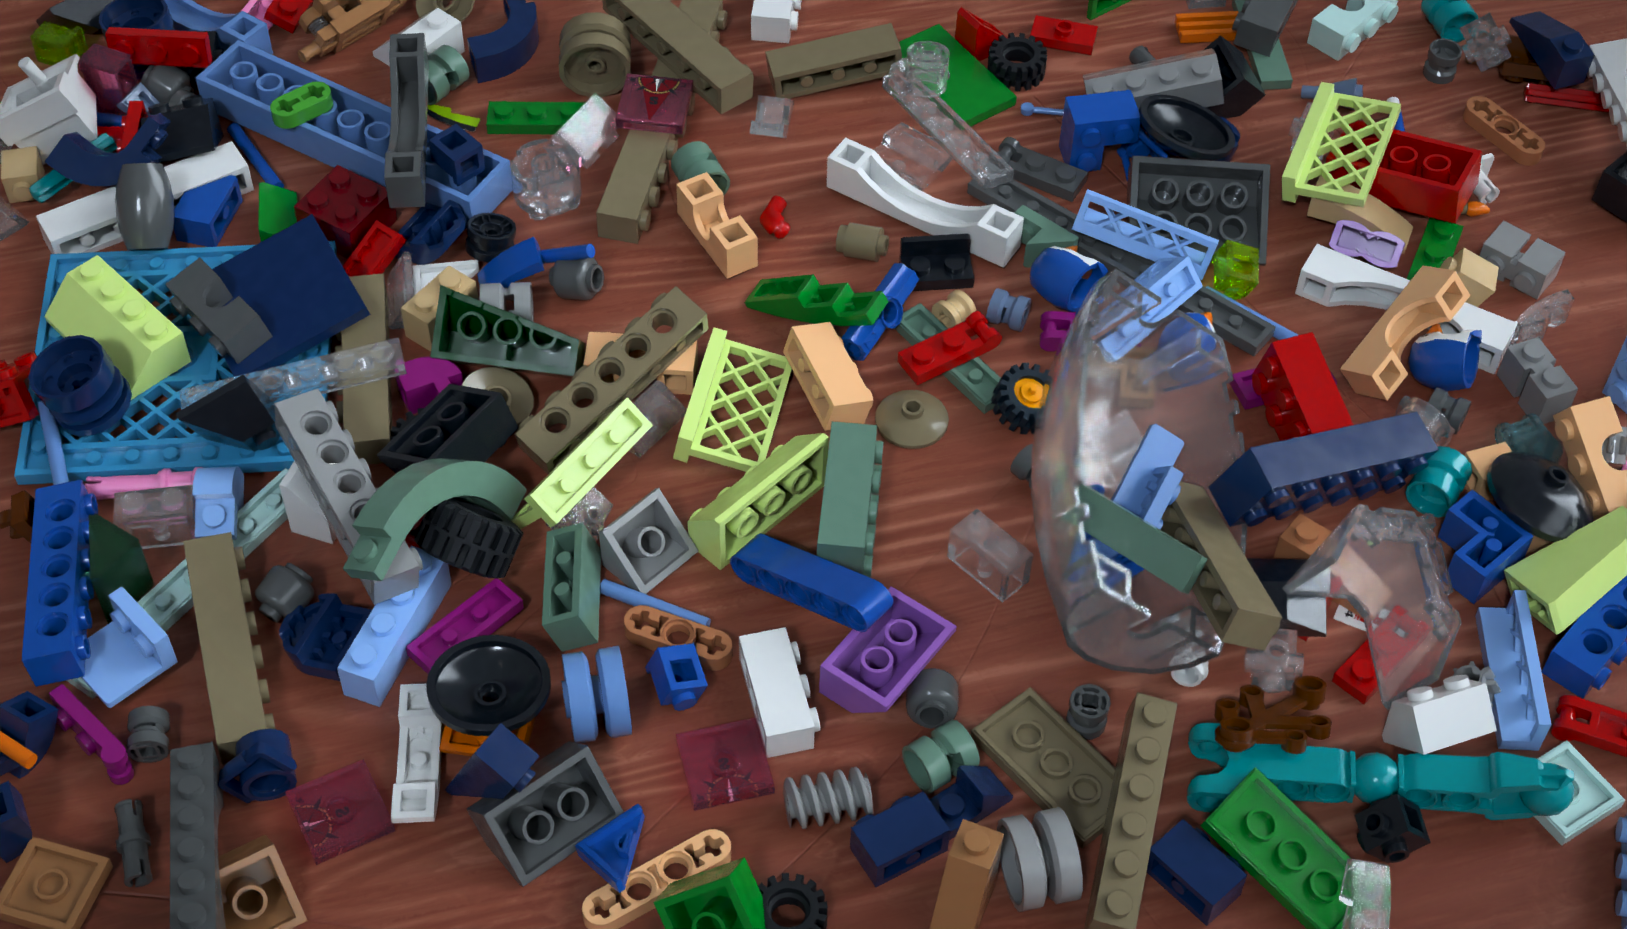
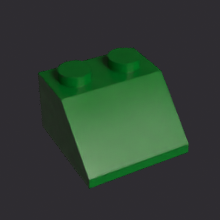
M745 857L672 882L653 902L665 929H765L763 897Z

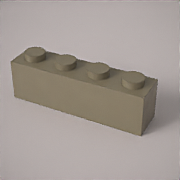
M892 23L765 52L768 76L777 101L903 73L901 46Z

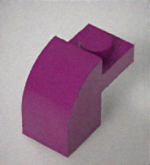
M420 357L393 366L398 392L407 411H411L412 414L418 413L417 409L425 408L449 384L462 386L463 383L460 369L446 359Z

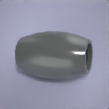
M123 164L116 184L115 207L119 231L127 250L168 249L174 227L175 213L172 188L163 164Z

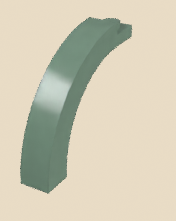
M437 458L412 464L387 480L360 511L352 525L360 534V537L349 555L343 570L351 578L383 581L407 534L418 520L434 506L450 498L457 497L491 510L511 521L527 489L507 471L496 465L481 461Z

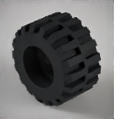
M453 497L439 503L425 513L414 540L422 550L454 567L482 577L504 578L523 537V532L515 523L472 502Z

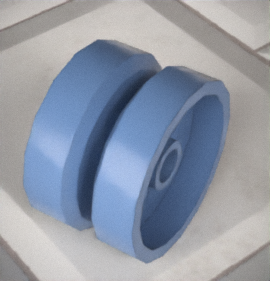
M619 646L598 649L595 655L597 675L593 676L590 674L588 658L582 651L562 654L565 680L561 681L564 705L566 717L571 720L573 738L576 743L596 740L598 736L597 714H603L606 733L611 738L632 735L627 686Z

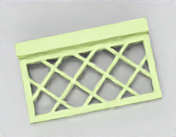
M1321 82L1282 175V200L1296 203L1298 195L1364 207L1401 112V104L1334 93V84ZM1339 106L1353 108L1355 112L1342 117L1337 109ZM1377 112L1390 114L1388 118L1375 122L1370 116ZM1360 119H1363L1367 124L1366 127L1357 131H1353L1348 125ZM1338 128L1345 132L1346 135L1332 140L1328 135L1329 132ZM1375 134L1380 140L1366 146L1361 139ZM1353 142L1358 150L1344 155L1339 148ZM1331 151L1337 158L1322 164L1318 156ZM1365 157L1370 165L1356 170L1351 163ZM1343 166L1349 173L1334 179L1329 172ZM1321 175L1327 182L1321 186L1307 184L1308 180ZM1356 182L1361 189L1359 194L1346 192L1341 187Z
M713 327L678 435L673 459L687 463L690 455L747 472L752 466H758L766 460L792 368L785 356L726 339V330ZM729 353L744 357L748 364L735 369L728 359ZM772 365L784 369V372L770 379L763 370V367ZM754 371L761 380V383L748 387L741 376ZM733 380L740 391L727 396L719 384ZM768 390L775 401L762 406L754 395ZM746 398L753 410L740 415L732 403ZM724 407L731 416V419L717 423L710 412ZM759 417L767 429L753 434L746 422ZM738 426L745 438L731 443L724 431ZM716 435L723 446L711 449L700 444L702 439ZM751 445L759 456L758 461L742 458L737 450Z
M628 397L622 400L524 498L527 503L514 515L511 521L520 529L540 518L550 528L556 525L653 425Z

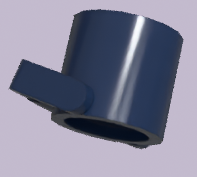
M260 729L241 737L236 743V757L226 763L225 767L219 771L218 786L245 803H251L253 800L268 801L281 798L290 793L297 783L295 772L297 764L293 759L290 739L286 733L276 729ZM239 775L240 782L235 780L234 777Z

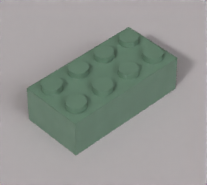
M832 421L817 540V556L871 578L876 517L879 504L878 494L882 474V465L877 464H882L884 441H876L877 425Z

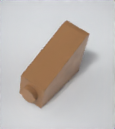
M965 819L962 820L947 857L930 929L979 928L996 885L1004 833Z

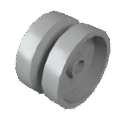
M1060 807L1036 812L1032 824L1022 814L1001 818L998 821L997 831L1004 833L1000 856L1001 869L1008 894L1018 912L1043 907L1047 895L1056 905L1081 899L1083 874L1079 850L1070 821Z

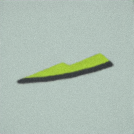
M428 105L427 115L452 126L457 123L464 130L474 132L480 122V118L451 113L452 109L449 107Z

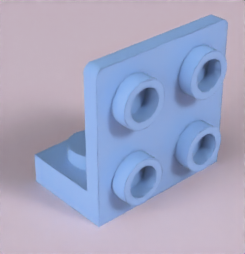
M122 586L108 595L114 611L110 613L113 621L88 637L91 657L85 660V676L81 677L108 708H112L178 662L168 635Z

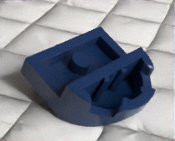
M448 200L442 207L425 203V207H421L397 232L407 241L394 258L418 265H425L443 255L467 228V222L460 205L452 200Z
M334 593L318 595L319 602L313 603L306 608L299 605L293 612L287 614L280 626L279 635L285 652L297 669L308 675L340 681L337 667L373 609L342 604L338 595Z

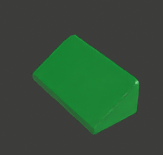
M259 182L258 230L261 242L297 223L294 206L297 204V192Z

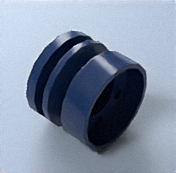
M114 0L105 6L99 16V25L105 40V33L109 27L175 30L171 14L164 0ZM114 63L120 74L127 78L142 80L145 71L150 66Z
M76 335L60 339L40 352L31 365L28 376L31 389L49 409V412L56 418L59 425L69 434L82 437L103 432L117 423L130 406L132 392L128 381L122 376L120 370L113 365L112 359L94 338Z

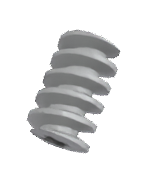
M857 767L850 769L848 780L840 769L833 772L832 782H830L824 772L817 774L815 785L807 774L801 776L799 788L791 777H787L784 780L783 796L790 828L792 819L797 818L802 829H807L809 816H814L820 827L824 824L826 813H830L835 824L840 823L841 813L844 810L847 811L851 821H856L858 808H863L866 815L873 814L872 792L868 776L865 772L863 777Z

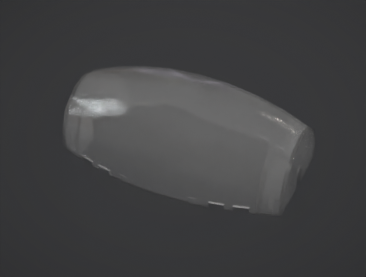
M1115 268L1096 281L1090 288L1062 337L1047 374L1037 412L1032 447L1031 497L1036 540L1044 575L1067 646L1084 660L1111 670L1158 674L1192 668L1218 657L1224 642H1221L1192 589L1189 594L1182 593L1145 569L1132 577L1131 570L1099 553L1096 549L1095 541H1086L1083 521L1090 518V510L1088 504L1080 503L1079 486L1085 484L1090 487L1093 484H1099L1105 489L1104 496L1112 499L1147 429L1151 424H1157L1184 441V446L1173 465L1174 468L1184 473L1180 482L1202 486L1245 555L1246 523L1229 527L1209 489V486L1245 453L1244 436L1242 432L1238 431L1235 433L1233 416L1240 413L1237 400L1233 399L1230 401L1226 384L1233 381V375L1223 338L1179 309L1160 321L1154 323L1143 321L1140 317L1160 305L1161 297Z

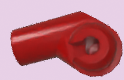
M775 195L762 212L760 224L767 233H773L777 239H783L790 231V224L785 222L782 216L787 203L784 198Z

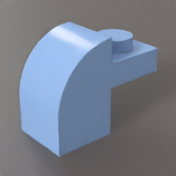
M238 466L198 468L194 475L192 495L196 499L195 538L231 532L232 539H237L238 510L244 506L243 472Z

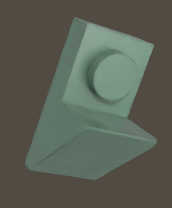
M1022 205L1015 211V214L1024 217L1021 243L1026 244L1024 267L1031 268L1034 260L1045 248L1052 246L1062 248L1078 246V236L1027 206Z

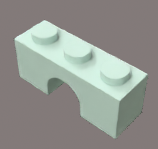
M1348 0L1345 10L1331 4L1313 18L1307 43L1339 61L1348 52L1353 53L1367 37H1373L1386 22L1390 23L1395 18L1399 10L1397 6L1398 0Z

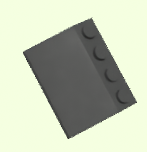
M1132 156L1128 167L1127 205L1219 240L1210 262L1266 265L1270 164ZM1127 217V223L1141 228L1137 219ZM1162 229L1153 232L1157 235L1173 240L1170 232H1167ZM1196 242L1186 245L1204 253L1208 249V247Z

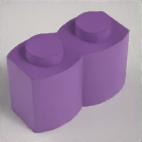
M1350 220L1337 221L1329 242L1330 247L1337 252L1350 257L1363 256L1368 262L1383 268H1396L1405 247V243L1391 233L1383 231L1371 232L1362 224Z

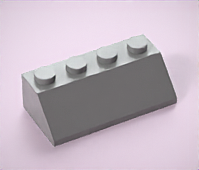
M1212 48L1083 75L1086 95L1131 90L1138 110L1143 100L1153 95L1177 96L1203 107L1224 104L1222 77L1217 55Z

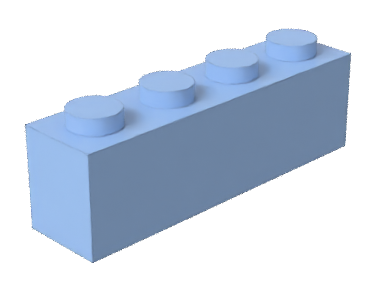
M417 547L414 548L418 551L423 565V569L419 571L418 588L377 603L337 667L343 694L378 707L382 705L409 658L406 646L424 633L452 585L448 564Z

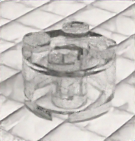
M538 139L522 145L516 151V157L513 160L511 159L510 162L514 200L522 210L529 213L530 218L544 220L548 216H556L569 210H574L580 205L582 189L579 157L570 145L563 143V146L552 144V139Z

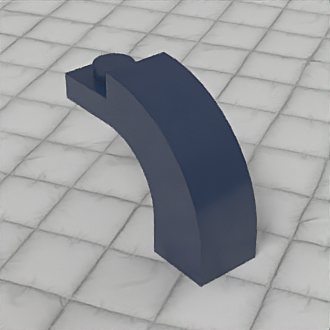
M503 0L504 13L508 20L506 24L494 32L467 38L470 63L478 83L505 77L520 69L531 59L539 42L535 2L526 3L525 0Z
M161 113L149 116L130 143L118 153L107 152L97 148L78 132L65 134L47 157L45 163L64 177L80 184L89 186L116 185L123 164L159 163L163 157L152 148H159L166 140L168 133L165 130L171 121Z

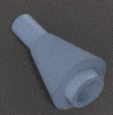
M1357 78L1332 83L1334 84V93L1363 97V85L1357 84ZM1302 85L1301 98L1314 99L1319 86ZM1340 106V107H1344V108H1347V109H1350V110H1354V109L1351 108V107Z

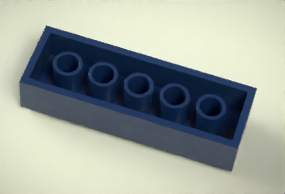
M1416 411L1250 447L1209 486V489L1229 527L1245 523L1248 527H1252L1270 517L1281 520L1299 510H1303L1304 513H1310L1328 503L1335 507L1353 497L1364 500L1373 496L1378 491L1384 490L1386 494L1395 492L1406 484L1404 480L1406 477L1426 468L1429 465L1427 460L1439 449Z

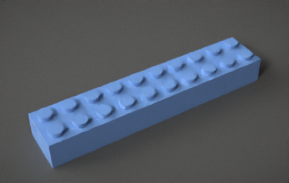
M237 40L196 77L199 94L205 99L213 98L218 115L333 168L339 165L386 187L384 179L385 153L388 150L390 140L391 107L240 40ZM320 81L329 85L333 106L328 112L291 129L279 128L274 124L270 110L273 100L310 82ZM427 124L425 203L442 207L448 200H452L460 205L467 223L476 214L492 213L513 191L510 160L483 149L485 171L457 186L453 182V177L431 159L429 139L443 130Z

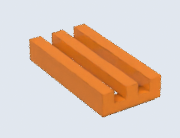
M1238 11L1176 14L1174 23L1180 43L1213 42L1219 36H1222L1227 41H1234L1237 31L1232 30Z

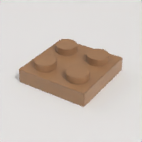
M32 836L0 892V920L30 929H80L113 868L110 858Z

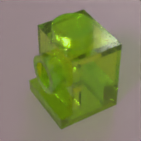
M44 21L30 36L38 62L52 66L74 54L80 57L79 64L89 53L83 29L77 25L74 29Z
M1227 240L1212 256L1211 264H1214V289L1223 291L1224 295L1234 300L1246 297L1259 284L1258 248Z

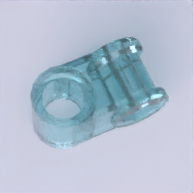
M1536 414L1524 415L1521 421L1512 424L1504 422L1498 424L1495 428L1497 444L1506 442L1512 452L1534 453L1559 464L1563 447Z

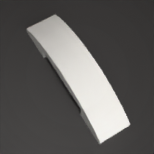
M426 683L400 685L398 711L400 733L396 784H393L391 822H434L440 789L442 752H440L439 748L442 739V722L430 708Z

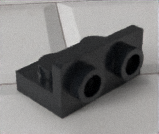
M949 234L901 238L899 263L914 270L919 278L913 291L973 288L974 274L969 253L970 235Z

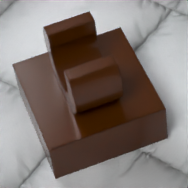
M25 490L11 495V509L0 512V529L10 526L11 539L24 537L31 543L35 499Z

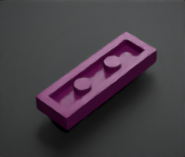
M495 578L406 646L407 656L429 674L435 661L446 650L464 640L491 635L524 609L523 600L501 580Z

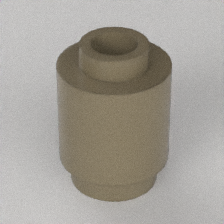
M851 222L848 225H840L836 238V251L843 253L845 257L878 262L880 256H886L889 236L884 235L882 227Z

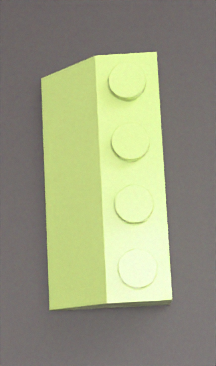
M98 255L66 274L45 314L46 321L63 338L76 335L94 338L112 359L113 365L120 370L122 376L128 381L132 392L131 400L191 362L183 332Z
M824 433L793 437L785 445L777 446L771 455L758 466L755 465L749 468L743 478L733 486L724 488L709 505L696 510L687 521L688 535L697 547L698 552L719 570H722L730 563L731 557L756 535H765L822 489L825 482L829 437Z

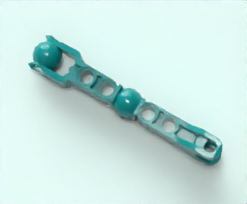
M1220 723L1197 724L1188 734V744L1191 753L1196 758L1215 762L1223 769L1216 774L1198 775L1188 785L1187 802L1193 809L1212 813L1255 767L1292 801L1322 803L1347 801V803H1353L1355 795L1362 802L1371 804L1376 800L1387 799L1398 794L1417 804L1420 809L1484 814L1485 818L1489 820L1523 819L1536 815H1559L1568 808L1574 797L1572 781L1575 779V774L1573 770L1557 764L1542 763L1536 758L1504 752L1491 753L1488 757L1423 755L1420 753L1397 754L1395 762L1388 755L1378 752L1364 753L1356 759L1355 751L1347 752L1342 749L1306 746L1304 753L1291 754L1282 750L1281 744H1255L1243 752H1230L1215 740V729L1220 726Z

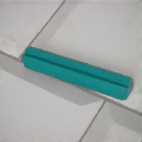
M107 133L101 134L97 139L90 142L97 148L107 152H114L117 148L115 140ZM53 169L32 184L29 191L34 200L44 203L73 181Z

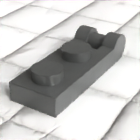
M1006 137L1002 141L999 151L995 152L988 162L989 166L1014 180L1070 202L1074 201L1087 182V171L1022 147L1012 137Z

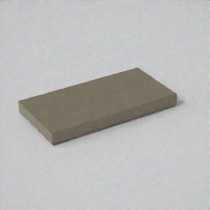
M1031 687L971 730L970 735L974 742L1042 810L1060 807L1065 812L1072 826L1076 842L1082 849L1103 833L1115 767Z

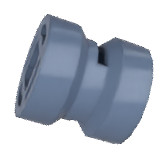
M996 288L987 309L986 319L993 324L1001 322L1008 324L1010 329L1021 332L1026 324L1032 300L1022 295L1013 297L1010 296L1008 291Z

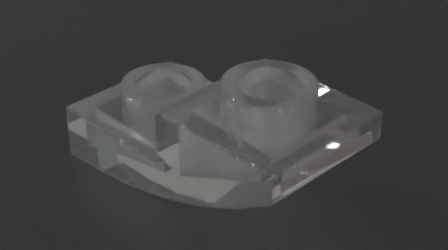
M1566 289L1549 295L1523 312L1516 321L1517 326L1509 346L1537 337L1542 341L1547 327H1557L1565 323L1575 300L1569 290Z
M1347 858L1339 895V901L1347 904L1342 929H1389L1391 879L1388 865Z

